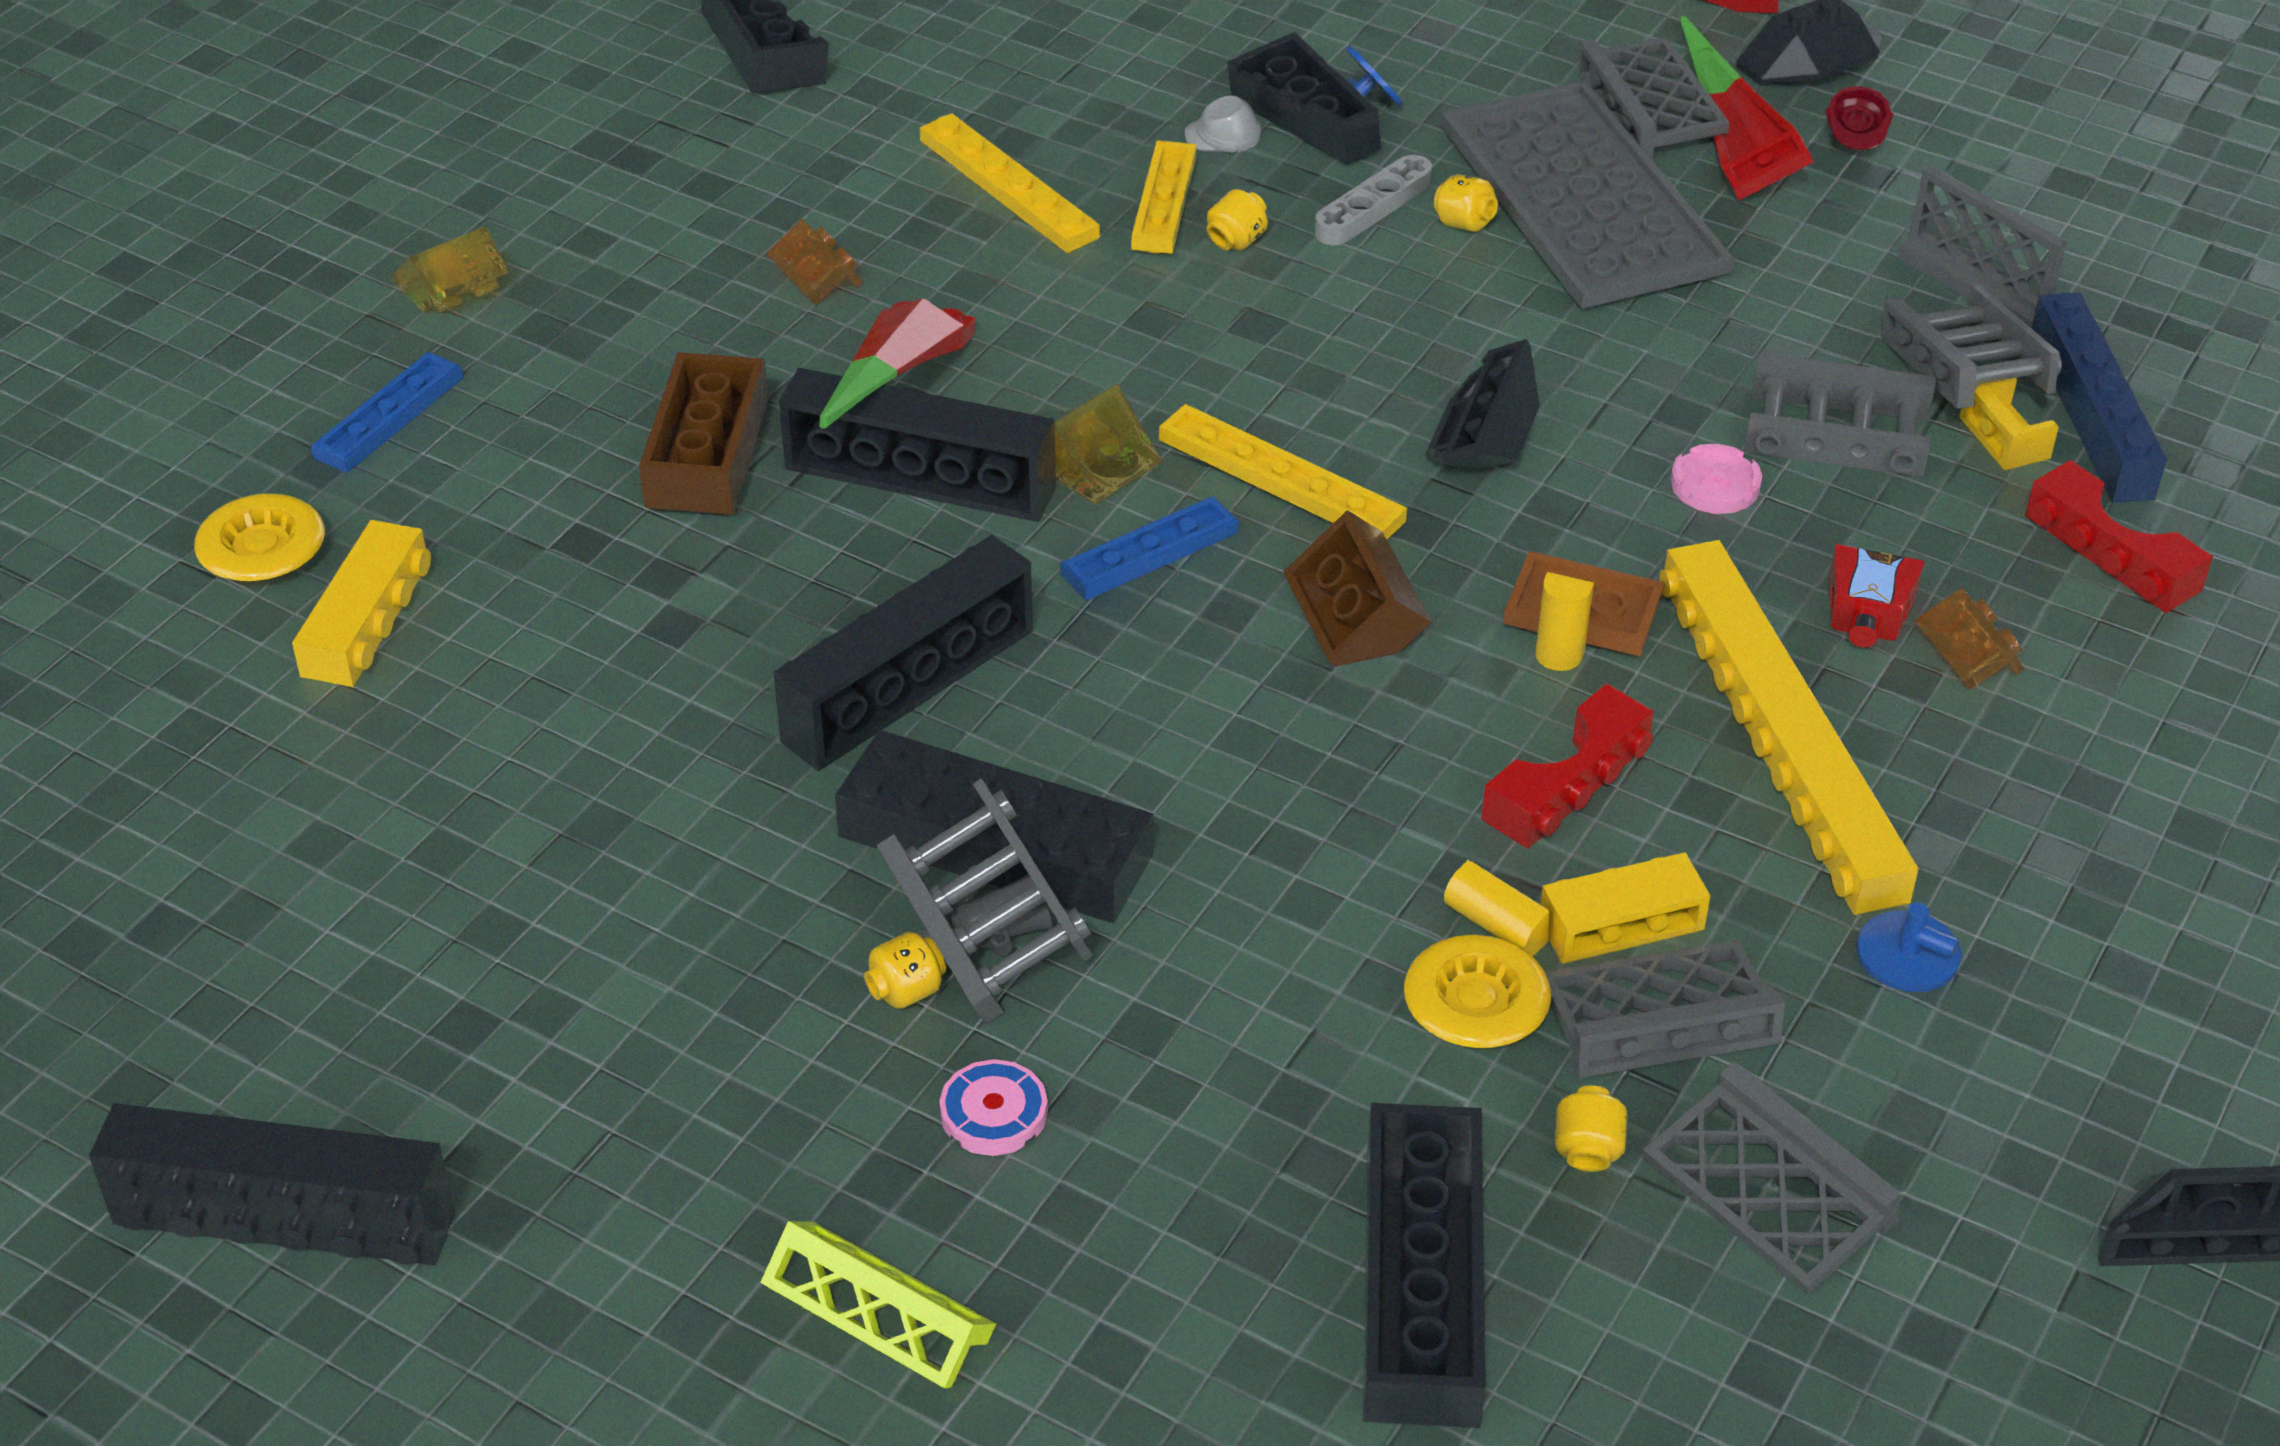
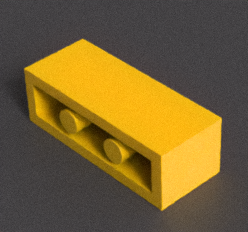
M1686 852L1667 857H1657L1646 862L1620 868H1610L1602 872L1573 879H1562L1555 883L1543 885L1540 905L1549 910V941L1561 964L1703 931L1705 929L1711 895Z

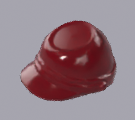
M1862 86L1841 89L1832 97L1829 107L1825 109L1827 123L1835 139L1845 147L1856 150H1869L1879 146L1886 139L1894 116L1889 102L1880 92Z

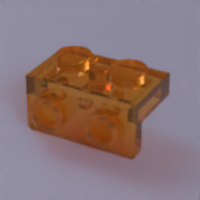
M803 219L766 253L815 305L845 276L856 287L863 282L853 271L858 266L857 262L842 247L834 252L832 249L838 243L821 226L814 231Z
M1962 587L1915 620L1920 630L1969 690L2007 664L2016 675L2025 670L2017 657V654L2023 649L2013 634L2006 627L1998 631L1993 625L1998 619L1982 597L1973 601Z

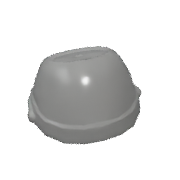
M1225 96L1212 101L1206 106L1199 120L1190 123L1185 128L1184 135L1188 144H1197V150L1237 153L1247 151L1257 145L1260 140L1261 127L1253 109L1246 101L1236 96Z

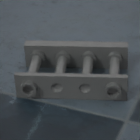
M1981 285L1972 286L1970 307L1921 315L1900 297L1884 300L1882 340L1919 374L1936 376L1935 389L1955 408L1960 409L1974 406L1975 389L1981 383L2023 376L2029 377L2047 394L2056 393L2057 375L2060 374L2062 367L2059 352ZM1967 324H1969V327H1963V328H1957V329H1951V330H1944V331H1937V330H1936V329H1942V328L1955 327V326H1961V325H1967ZM1985 341L1989 342V344L1970 346L1958 349L1955 347ZM2006 358L2009 360L2005 362L1981 366L1975 365V363L1988 362Z
M1759 353L1752 398L1765 399L1764 413L1750 412L1744 452L1923 477L1931 437L1915 435L1916 421H1928L1936 376ZM1783 402L1810 405L1808 420L1781 417ZM1827 408L1854 411L1853 426L1826 423ZM1872 414L1899 417L1897 432L1870 429Z
M980 779L973 785L986 804L984 807L917 849L914 845L905 849L894 834L877 844V847L972 1006L983 1020L989 1023L1004 1013L995 995L1003 991L1001 985L1070 941L1084 962L1091 958L1093 954L1083 940L1092 933L1076 908L1066 913L1009 822L1017 814L1002 790L992 795L984 781ZM995 823L999 825L1010 843L1008 846L940 888L936 884L929 888L923 878V875L930 871L929 865ZM1022 862L1034 881L1033 885L964 928L960 924L953 928L946 916L954 911L953 904ZM1043 902H1047L1059 921L1058 925L989 968L985 964L979 969L977 968L970 956L978 951L977 944Z

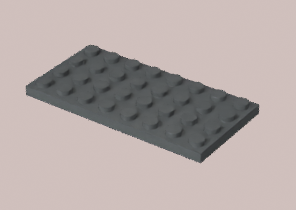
M1586 81L1441 113V127L1480 178L1487 180L1492 185L1497 200L1581 309L1732 273L1734 265L1732 255Z

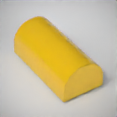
M1547 572L1543 583L1535 651L1538 662L1544 667L1555 671H1567L1581 663L1586 647L1594 582Z
M1467 860L1454 873L1444 893V903L1497 938L1519 946L1531 956H1534L1549 942L1548 909L1472 861Z

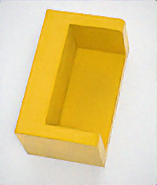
M2017 378L1979 384L1975 389L1974 406L1961 408L1959 415L1960 419L2004 471L2051 459L2059 428L2053 420L2029 425L2012 406L2011 403Z

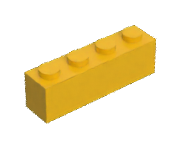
M375 520L369 521L292 642L300 677L354 687L363 670H367L371 666L374 653L382 639L390 635L393 621L401 608L409 604L412 590L420 577H424L430 568L431 554L426 549L422 529Z

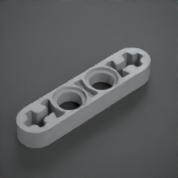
M1420 155L1401 157L1319 210L1315 216L1314 235L1316 239L1326 245H1342L1427 190L1431 185V161ZM1380 190H1392L1394 192H1382ZM1355 207H1363V208H1367V209L1359 210V209H1354V208H1355Z

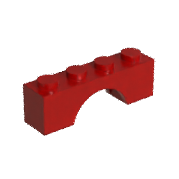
M2072 460L2033 481L2025 516L2163 612L2168 613L2203 591L2213 556L2177 531L2164 534L2142 533L2126 528L2114 521L2104 511L2100 502L2105 483Z
M1606 683L1577 707L1572 743L1579 752L1566 760L1547 764L1515 759L1485 784L1481 820L1527 849L1543 836L1549 837L1557 830L1561 821L1574 809H1582L1597 789L1604 783H1612L1626 764L1633 758H1641L1648 751L1653 740L1651 725L1654 711Z

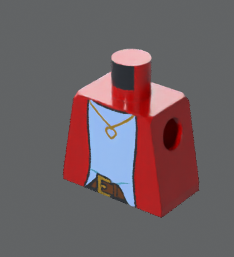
M1836 544L1828 580L1830 626L1834 630L1848 632L1849 640L1858 647H1870L1876 643L1877 638L1890 641L1897 639L1916 601L1925 561Z

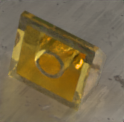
M484 226L411 256L391 277L394 283L423 313L436 307L439 313H443L461 305L463 302L460 297L474 292L476 297L479 298L499 289L498 281L508 273V270L487 226Z
M1118 384L1090 396L1055 418L1056 480L1093 504L1100 502L1161 462L1159 455Z

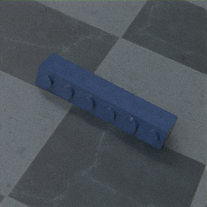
M2062 292L2059 294L2039 295L2031 329L2059 352L2062 367L2060 374L2057 375L2056 391L2100 480L2105 483L2104 488L2111 502L2155 500L2167 457L2082 293Z

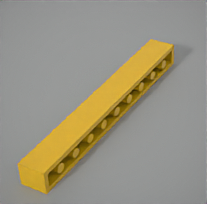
M1720 540L1668 549L1665 568L1659 574V581L1665 582L1663 595L1670 597L1677 609L1681 626L1688 628L1695 640L1699 657L1703 660L1706 659L1712 669L1719 691H1724L1730 700L1736 721L1739 724H1743L1749 733L1755 754L1758 757H1763L1771 771V778L1775 788L1778 791H1782L1788 800L1795 823L1799 826L1802 825L1810 838L1814 856L1818 861H1823L1828 869L1836 894L1839 897H1844L1854 915L1911 903L1919 868Z

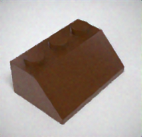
M1348 510L1283 571L1329 663L1335 667L1397 654L1432 622L1383 532Z

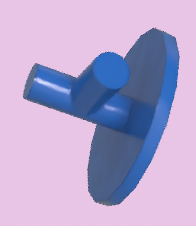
M1349 45L1345 50L1366 74L1358 81L1354 78L1346 80L1364 97L1377 85L1400 107L1403 104L1400 97L1369 63Z
M1912 903L1908 911H1888L1872 917L1861 928L1856 948L1859 961L1866 971L1884 985L1906 992H1928L1945 986L1957 974L1962 956L1959 939L1953 935L1947 926L1928 916L1929 908L1923 903Z

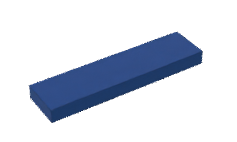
M430 352L425 353L312 444L313 458L348 473L463 379L461 366Z
M1211 496L1061 562V576L1086 601L1237 534L1239 521L1216 498Z

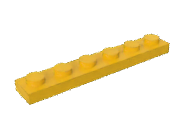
M951 113L939 117L937 120L920 127L921 142L1066 253H1070L1100 238V224Z
M1184 404L1159 426L1160 441L1332 523L1348 510L1382 531L1388 540L1406 522V507L1187 404Z

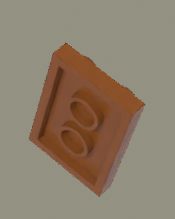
M1532 551L1528 552L1506 605L1503 624L1538 632L1543 583L1547 572L1594 582L1586 644L1641 657L1663 597L1665 582Z

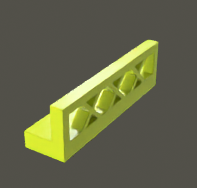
M788 1221L760 1282L943 1388H952L970 1346L987 1345L996 1326V1323L815 1222ZM794 1250L808 1258L814 1281L796 1286L782 1278ZM823 1267L834 1273L826 1276ZM842 1279L853 1283L859 1307L844 1313L834 1307L828 1285ZM816 1289L818 1298L808 1292ZM869 1293L880 1299L871 1302ZM887 1305H892L899 1309L906 1332L891 1339L880 1333L874 1310ZM862 1315L864 1324L854 1318ZM915 1319L926 1324V1326L918 1328ZM938 1331L954 1340L942 1368L927 1361L921 1336ZM908 1341L911 1351L899 1344Z

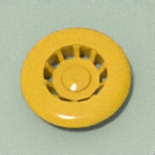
M255 494L233 500L211 513L202 522L196 533L194 550L202 566L215 575L236 581L266 580L287 574L309 561L323 543L325 526L317 510L301 499L283 494Z
M1454 936L1430 945L1412 962L1404 981V996L1407 1006L1419 1024L1433 1035L1447 1042L1471 1048L1500 1047L1527 1037L1544 1021L1551 1003V989L1548 978L1534 957L1519 946L1492 936Z

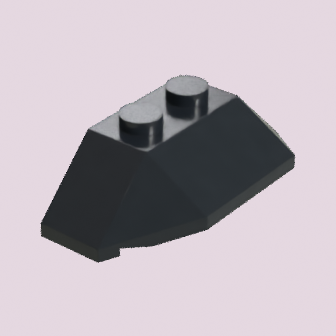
M1815 0L1772 16L1737 59L1736 68L1760 86L1772 85V81L1794 83L1819 80L1878 58L1882 34L1842 0Z
M1527 339L1489 350L1481 360L1483 365L1469 375L1452 396L1425 453L1430 462L1480 471L1494 466L1505 467L1518 460L1540 407L1531 346Z
M2280 1166L2170 1169L2151 1176L2109 1223L2098 1255L2100 1266L2280 1261Z

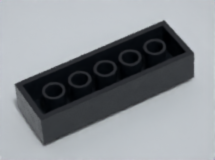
M800 367L779 399L786 470L1040 522L1056 490L1055 419L882 385L850 408L827 428L821 429L820 415L843 376Z
M990 535L978 544L969 547L962 554L943 566L934 569L927 576L908 588L896 593L892 598L873 610L861 615L854 622L830 637L824 638L819 644L795 659L786 662L782 667L773 672L780 742L819 772L874 736L878 730L885 729L1033 632L1031 561L994 535Z
M878 730L835 794L838 837L878 849L877 844L894 834L905 849L912 845L917 849L986 805L973 785L982 779L992 795L1002 790L1017 816L1009 822L1062 907L1068 910L1076 908L1078 913L1112 924L1115 923L1153 856L1154 813L883 730ZM995 823L929 866L962 875L971 866L978 865L1010 843L999 825ZM1022 862L991 880L989 885L1002 888L1025 877L1029 873Z
M113 1103L89 1154L112 1224L129 1230L150 1229L174 1232L184 1237H195L198 1235L228 1239L238 1244L253 1242L283 1246L293 1251L309 1249L337 1253L348 1258L364 1256L388 1259L403 1265L419 1263L436 1266L455 1214L441 1148L437 1142Z
M1371 1103L1367 1145L1363 1422L1480 1428L1485 1395L1482 1108Z

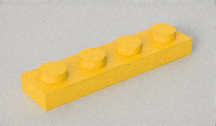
M1167 141L1156 142L1131 236V250L1147 251L1149 253H1173L1196 161L1197 144Z

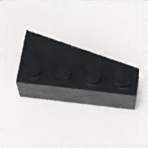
M701 0L702 15L751 93H770L773 90L826 84L829 43L821 36L812 37L809 34L810 27L801 19L792 20L787 15V7L780 1Z
M1296 32L1227 61L1231 96H1236L1246 101L1256 114L1346 164L1381 149L1378 109Z

